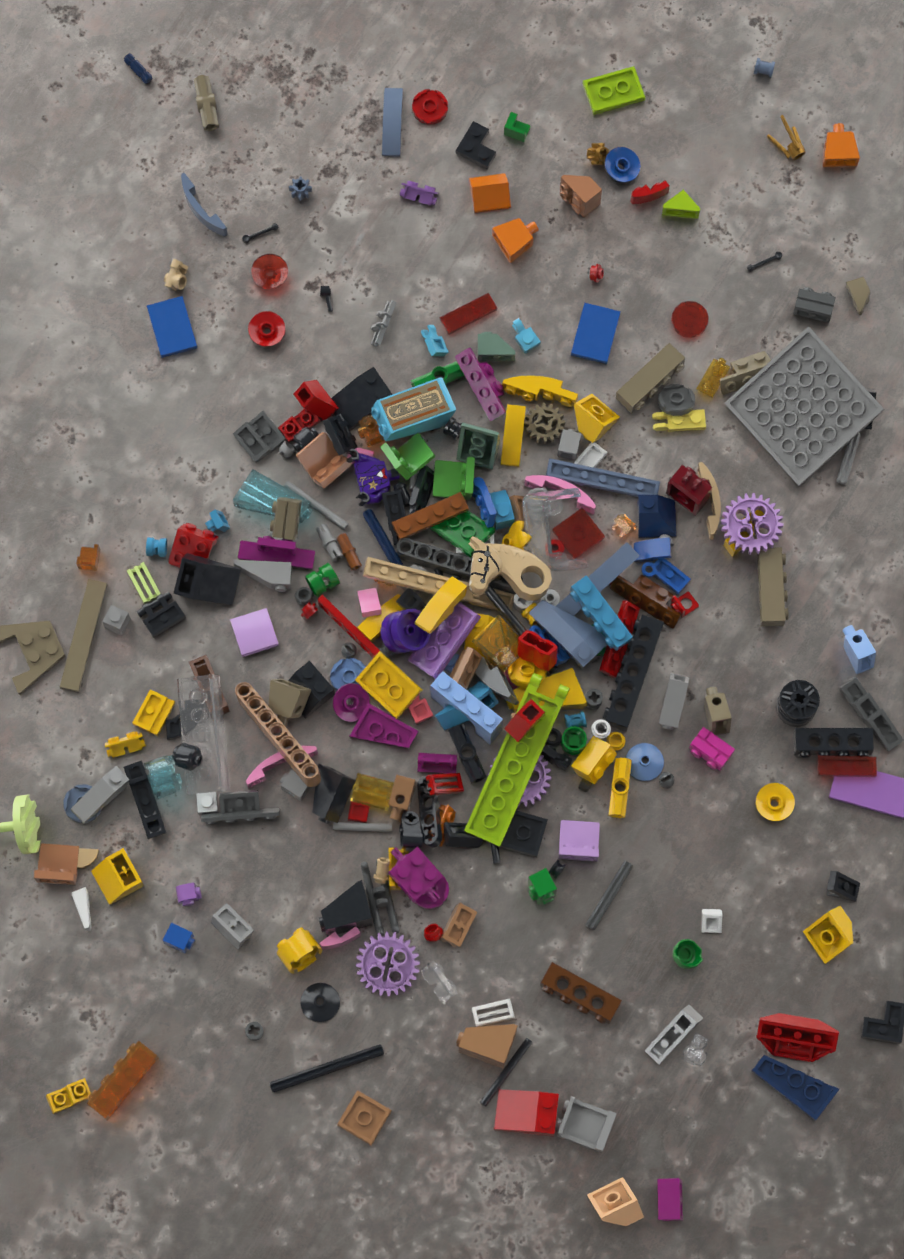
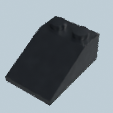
M372 367L356 377L331 398L338 406L334 414L335 416L342 414L344 419L348 421V428L351 431L373 417L371 408L377 400L393 394L376 369Z

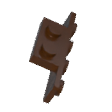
M641 574L634 584L621 576H617L610 586L612 591L656 619L663 621L670 628L674 629L681 614L667 606L674 594Z

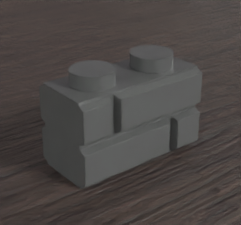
M799 288L793 314L829 323L836 297L832 296L829 292L817 293L811 288Z

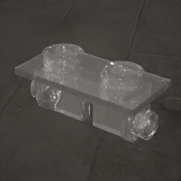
M431 962L421 970L423 972L422 976L430 986L435 982L438 984L433 988V991L440 1001L443 1000L445 1003L450 999V996L458 994L455 990V984L450 979H447L444 975V969L440 964Z

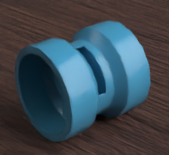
M147 537L146 556L159 555V557H166L167 538L156 540L154 537Z

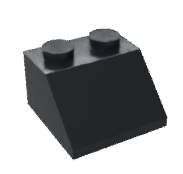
M310 660L288 680L311 689L302 712V716L305 719L335 695L334 688Z

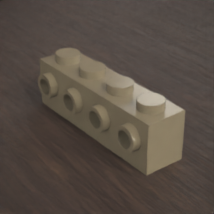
M668 343L616 392V399L631 414L635 410L639 411L645 405L644 401L649 397L653 398L661 385H667L672 379L671 376L675 372L678 374L685 367V357L673 345Z
M782 547L767 548L766 552L761 548L760 553L757 554L760 627L784 626L785 620H788V608L785 609L788 594L787 590H784L787 574L783 572V565L786 564V555L782 554Z

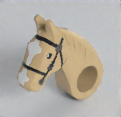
M471 537L469 545L474 549L471 562L469 589L473 594H484L489 583L502 576L519 598L535 601L546 595L552 577L550 569L539 558L514 546L485 544L478 538ZM527 572L536 573L542 579V585L538 588H529L524 585L521 576Z

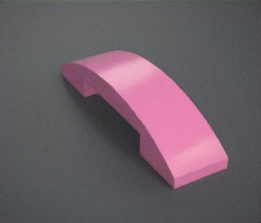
M526 476L524 486L531 489L547 487L578 500L576 508L594 515L595 503L575 485L551 476Z
M301 746L310 758L318 755L316 746ZM279 752L264 760L252 771L246 780L248 789L265 781V772L287 762Z

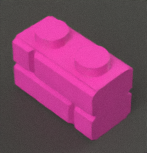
M705 727L700 730L689 746L693 756L698 759L702 757L707 761L706 764L711 769H718L720 771L735 751L732 746Z

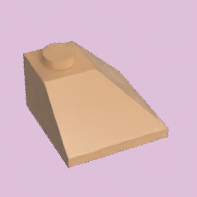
M623 1177L587 1194L596 1212L604 1222L628 1226L644 1218L638 1200Z

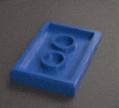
M183 296L147 305L161 358L197 348Z
M584 303L571 356L607 364L621 311Z

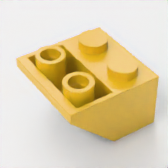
M124 848L106 857L91 870L109 905L144 887Z

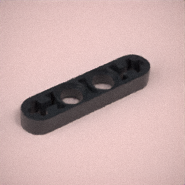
M423 776L417 783L423 842L429 847L435 848L442 841L438 795H430L428 793L431 791V788H428L427 783L430 782L429 780L426 781V776ZM432 799V804L429 807H425L426 801ZM434 816V821L427 825V819Z

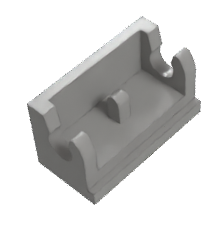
M227 903L212 915L211 924L238 950L246 940L251 938L254 932Z

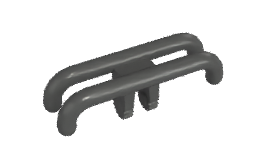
M362 862V875L377 936L379 932L382 937L384 936L378 909L383 907L387 908L392 932L399 933L400 928L388 881L385 884H381V887L373 888L368 863Z

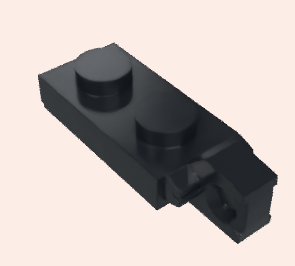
M545 744L541 755H544L543 759L552 765L554 763L566 771L572 759L567 754L558 753L552 745Z

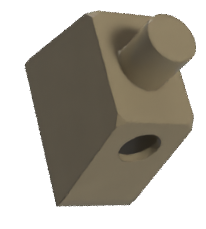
M282 678L272 679L270 681L268 706L274 713L278 714V719L287 727L289 718H299L302 715L311 689Z
M709 687L706 689L707 696H705L704 702L709 730L715 735L730 733L732 718L725 694L718 693L717 687Z

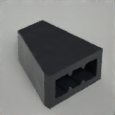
M319 763L318 768L321 781L315 786L312 813L318 815V820L329 824L330 821L338 823L356 780L334 768Z

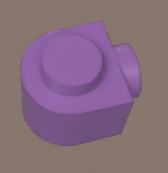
M194 882L176 887L178 903H182L183 906L194 905V901H199L202 898L200 887H196Z

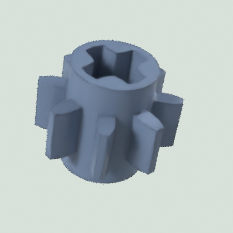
M301 176L299 179H292L293 185L289 186L292 198L297 197L299 201L305 197L309 198L308 192H312V187L308 186L309 179L305 181Z

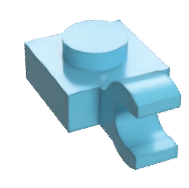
M519 318L512 322V327L518 334L515 336V340L524 353L540 345L541 341L531 327L525 329Z
M427 325L429 332L428 330H421V334L426 338L425 342L431 356H445L449 352L442 336L437 335L434 325Z

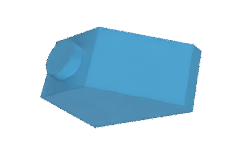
M506 490L490 493L497 512L494 523L495 529L511 527L515 522V518Z

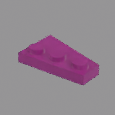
M368 703L349 737L410 749L419 731Z

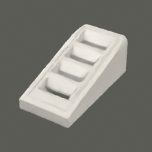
M84 887L72 892V897L83 926L89 932L91 931L89 893L87 888Z

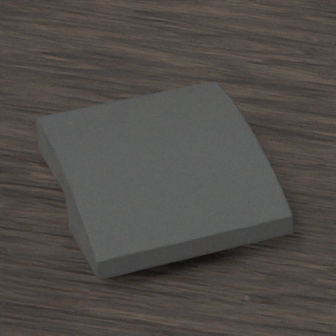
M265 411L260 412L250 422H245L233 433L255 462L266 457L282 445L284 441H287Z

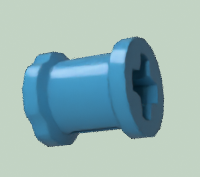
M583 710L578 714L564 715L566 728L572 726L587 727Z

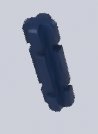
M131 53L124 57V62L130 66L138 77L142 78L141 80L145 84H148L153 79L152 75L146 71L138 60H135Z

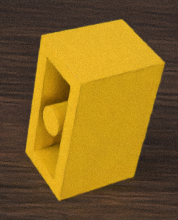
M593 736L571 767L578 776L596 784L603 776L607 767L614 761L617 753L610 744Z

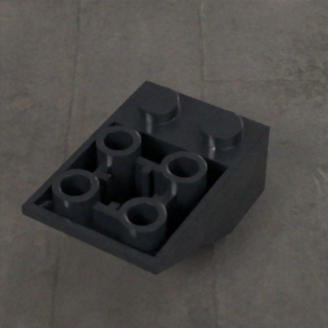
M186 553L181 560L173 594L195 600L233 605L242 569Z

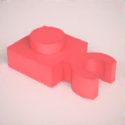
M420 694L408 707L415 724L433 717L426 699H419Z

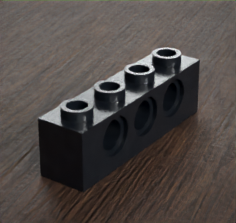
M795 728L793 732L794 755H799L800 758H808L811 755H818L820 758H828L830 755H838L839 758H847L849 755H857L858 758L869 757L874 751L873 728ZM816 740L819 746L812 747L809 741ZM836 740L838 746L832 747L828 741ZM848 740H855L858 746L851 747L848 744Z

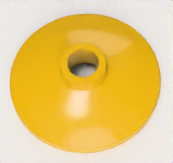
M770 783L763 786L756 796L758 812L762 817L770 821L786 819L790 816L795 806L793 793L788 787L780 783ZM776 801L778 806L773 807L771 802Z

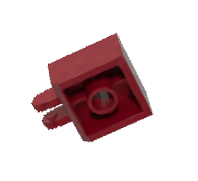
M681 465L669 480L666 494L696 516L710 499L712 486L705 478L701 479L692 468Z

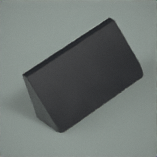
M444 822L443 824L446 846L479 848L483 839L465 832L467 823Z

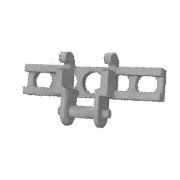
M387 301L384 311L381 310L376 313V316L383 318V320L372 325L370 328L375 331L371 345L379 346L396 306L395 301Z

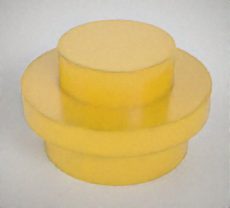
M611 732L606 738V742L615 751H619L625 746V737L620 732Z

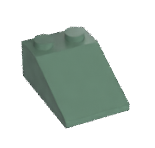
M462 422L456 460L466 462L467 457H475V465L493 470L500 445L499 432Z

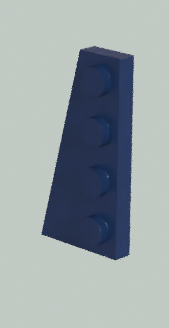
M766 1055L762 1056L751 1071L814 1121L817 1120L840 1090Z

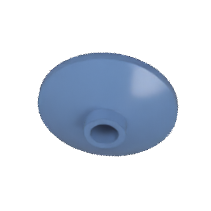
M637 744L626 755V758L632 760L630 775L637 780L650 781L662 772L664 766L663 755L652 744ZM646 757L649 762L643 763L641 759Z

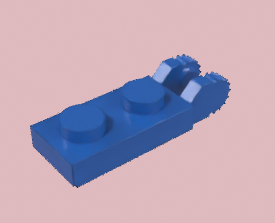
M475 477L472 496L475 497L476 505L481 510L480 516L484 520L486 527H493L497 512L482 477Z

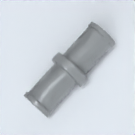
M327 524L321 525L323 530L318 526L316 531L323 541V547L327 549L333 562L339 561L336 555L342 559L343 554L337 545V539L332 536Z

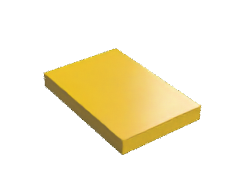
M381 651L378 652L355 679L362 688L396 719L403 714L423 691Z

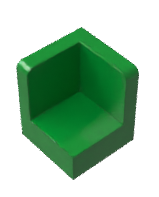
M510 112L504 126V135L525 142L530 125L517 121L518 114Z

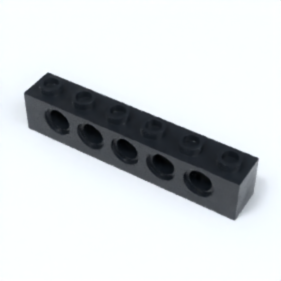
M642 615L640 620L636 619L633 628L636 631L635 636L627 645V648H630L629 654H624L621 663L624 666L622 673L618 672L615 683H618L616 690L612 689L609 700L612 701L610 708L606 707L603 718L606 719L605 721L613 728L627 732L663 628V621ZM642 634H646L649 636L650 639L648 641H643L640 639L639 636ZM641 652L644 657L638 659L633 654ZM634 669L638 674L630 676L627 671ZM629 687L632 692L625 694L621 689ZM618 704H622L625 706L626 709L624 711H618L616 710L615 706Z

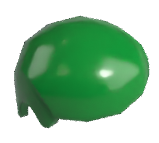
M690 939L680 940L673 948V960L683 969H693L703 961L702 949L695 941Z

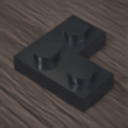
M473 121L455 153L488 170L496 156V151L482 145L489 133V129Z
M886 1001L883 1020L864 1017L861 1038L901 1044L904 1028V1003Z

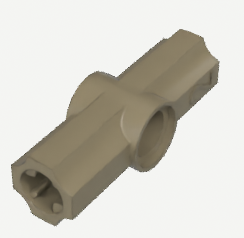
M199 75L193 80L202 126L204 130L214 131L219 128L214 93L211 90L209 76Z

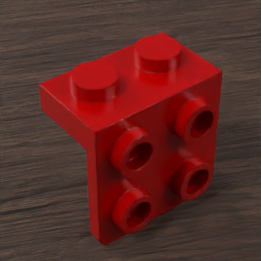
M191 523L181 525L176 532L168 559L169 564L180 568L182 557L186 553L209 559L211 549L217 544L219 536L214 535V532L211 530L197 529V526Z

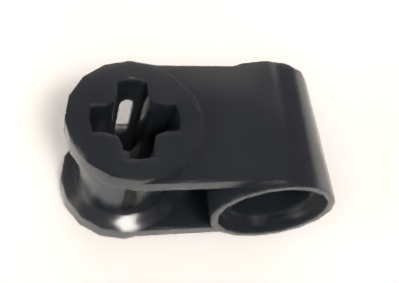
M406 811L402 815V823L399 826L401 848H416L417 846L421 848L423 835L419 816L413 811Z

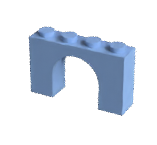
M442 671L430 685L431 698L443 708L450 704L462 712L475 726V733L489 745L502 732L503 719L445 672Z

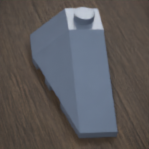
M544 600L540 601L529 612L539 625L581 668L607 645L605 642L606 637L599 633L594 626Z

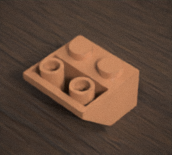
M561 176L560 196L564 201H568L572 205L575 213L581 214L584 218L601 204L602 189L591 177Z

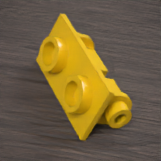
M133 731L127 733V737L119 739L116 736L107 739L108 742L105 743V748H110L106 750L108 757L115 758L125 755L124 747L126 746L129 753L143 750L142 748L146 747L144 739L140 740L143 737L142 732Z

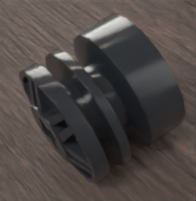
M794 680L786 684L780 692L776 703L778 717L789 726L801 727L807 725L812 721L819 707L820 696L818 690L813 684L805 680ZM796 698L798 700L802 699V704L800 702H795Z

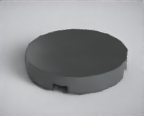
M682 384L667 385L658 394V406L666 414L682 416L688 414L694 408L695 394L689 387L687 389Z

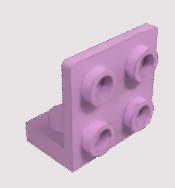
M561 820L558 859L598 862L600 824L598 822Z

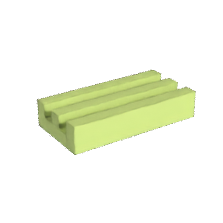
M142 562L140 563L141 565H136L131 570L128 569L127 573L145 604L157 599L156 596L160 595V592L145 563ZM140 570H144L156 594L152 595ZM134 573H137L149 596L148 598H145L133 575Z

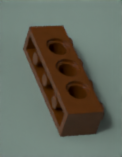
M553 962L540 983V986L543 987L542 990L547 994L553 995L554 993L560 996L559 1000L568 1005L572 1003L578 1006L577 1010L586 1015L589 1012L595 1016L594 1019L602 1024L606 1022L610 1024L622 1002L619 998ZM565 981L568 987L561 990L557 987V983ZM577 990H582L585 993V998L577 999L574 993ZM600 1000L603 1007L595 1009L592 1006V1002Z

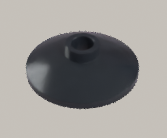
M315 983L307 987L303 992L300 1002L301 1009L308 1019L314 1022H326L337 1014L340 1007V998L337 991L331 985ZM318 998H322L324 1002L323 1004L318 1005L316 1003V1000Z

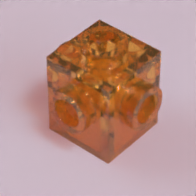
M367 415L359 421L360 428H357L360 439L364 438L367 447L385 441L379 432L377 421L372 415Z

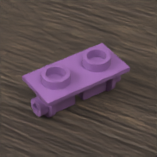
M407 181V184L402 183V185H405V189L401 188L400 196H403L404 199L416 201L417 195H420V203L429 206L436 204L437 198L434 195H439L438 192H435L436 188L425 185V188L417 187L418 183Z

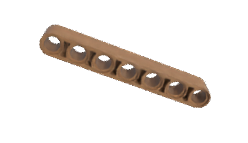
M247 682L239 683L235 688L239 704L305 785L309 787L317 786L321 781V776L315 762L255 689ZM298 760H304L301 763H296Z

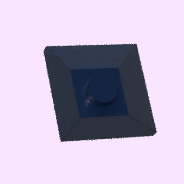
M638 495V538H659L663 534H667L671 538L677 537L675 500L660 495Z

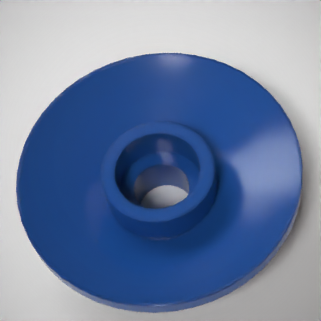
M614 148L605 158V169L608 175L618 182H630L640 172V160L636 153L629 148Z

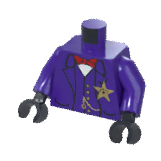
M355 449L349 450L346 454H350L352 457L347 458V462L351 463L354 460L356 462L354 463V470L360 490L356 499L360 498L362 500L359 506L380 503L383 500L382 493L391 491L389 481L400 479L399 472L395 468L387 470L385 462L380 461L378 458L360 454Z

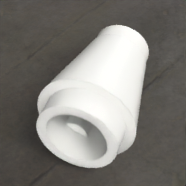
M597 720L592 725L593 735L601 740L606 738L611 732V726L605 720Z

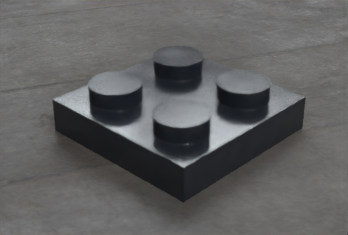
M516 810L500 847L537 858L548 819Z

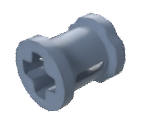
M757 58L754 74H765L772 78L775 62L772 61L770 63Z

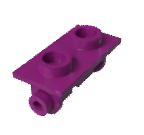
M418 753L417 772L456 773L457 755Z

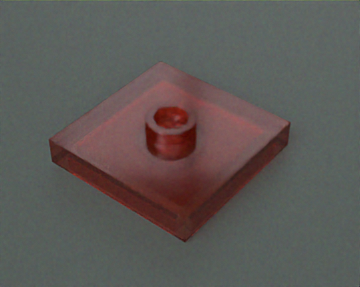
M583 508L552 528V532L564 544V547L574 560L605 539V535Z

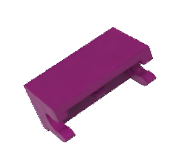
M680 1178L657 1179L658 1220L683 1221L682 1180Z

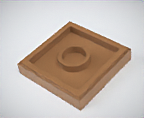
M357 1090L337 1126L372 1146L392 1110Z

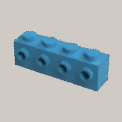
M587 575L571 586V597L576 603L579 601L583 607V613L587 618L591 617L594 621L595 629L599 633H603L606 637L605 642L611 649L614 648L617 651L632 640L633 636Z

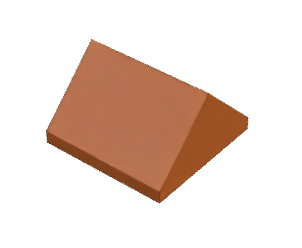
M505 173L469 178L474 213L511 208L509 183Z

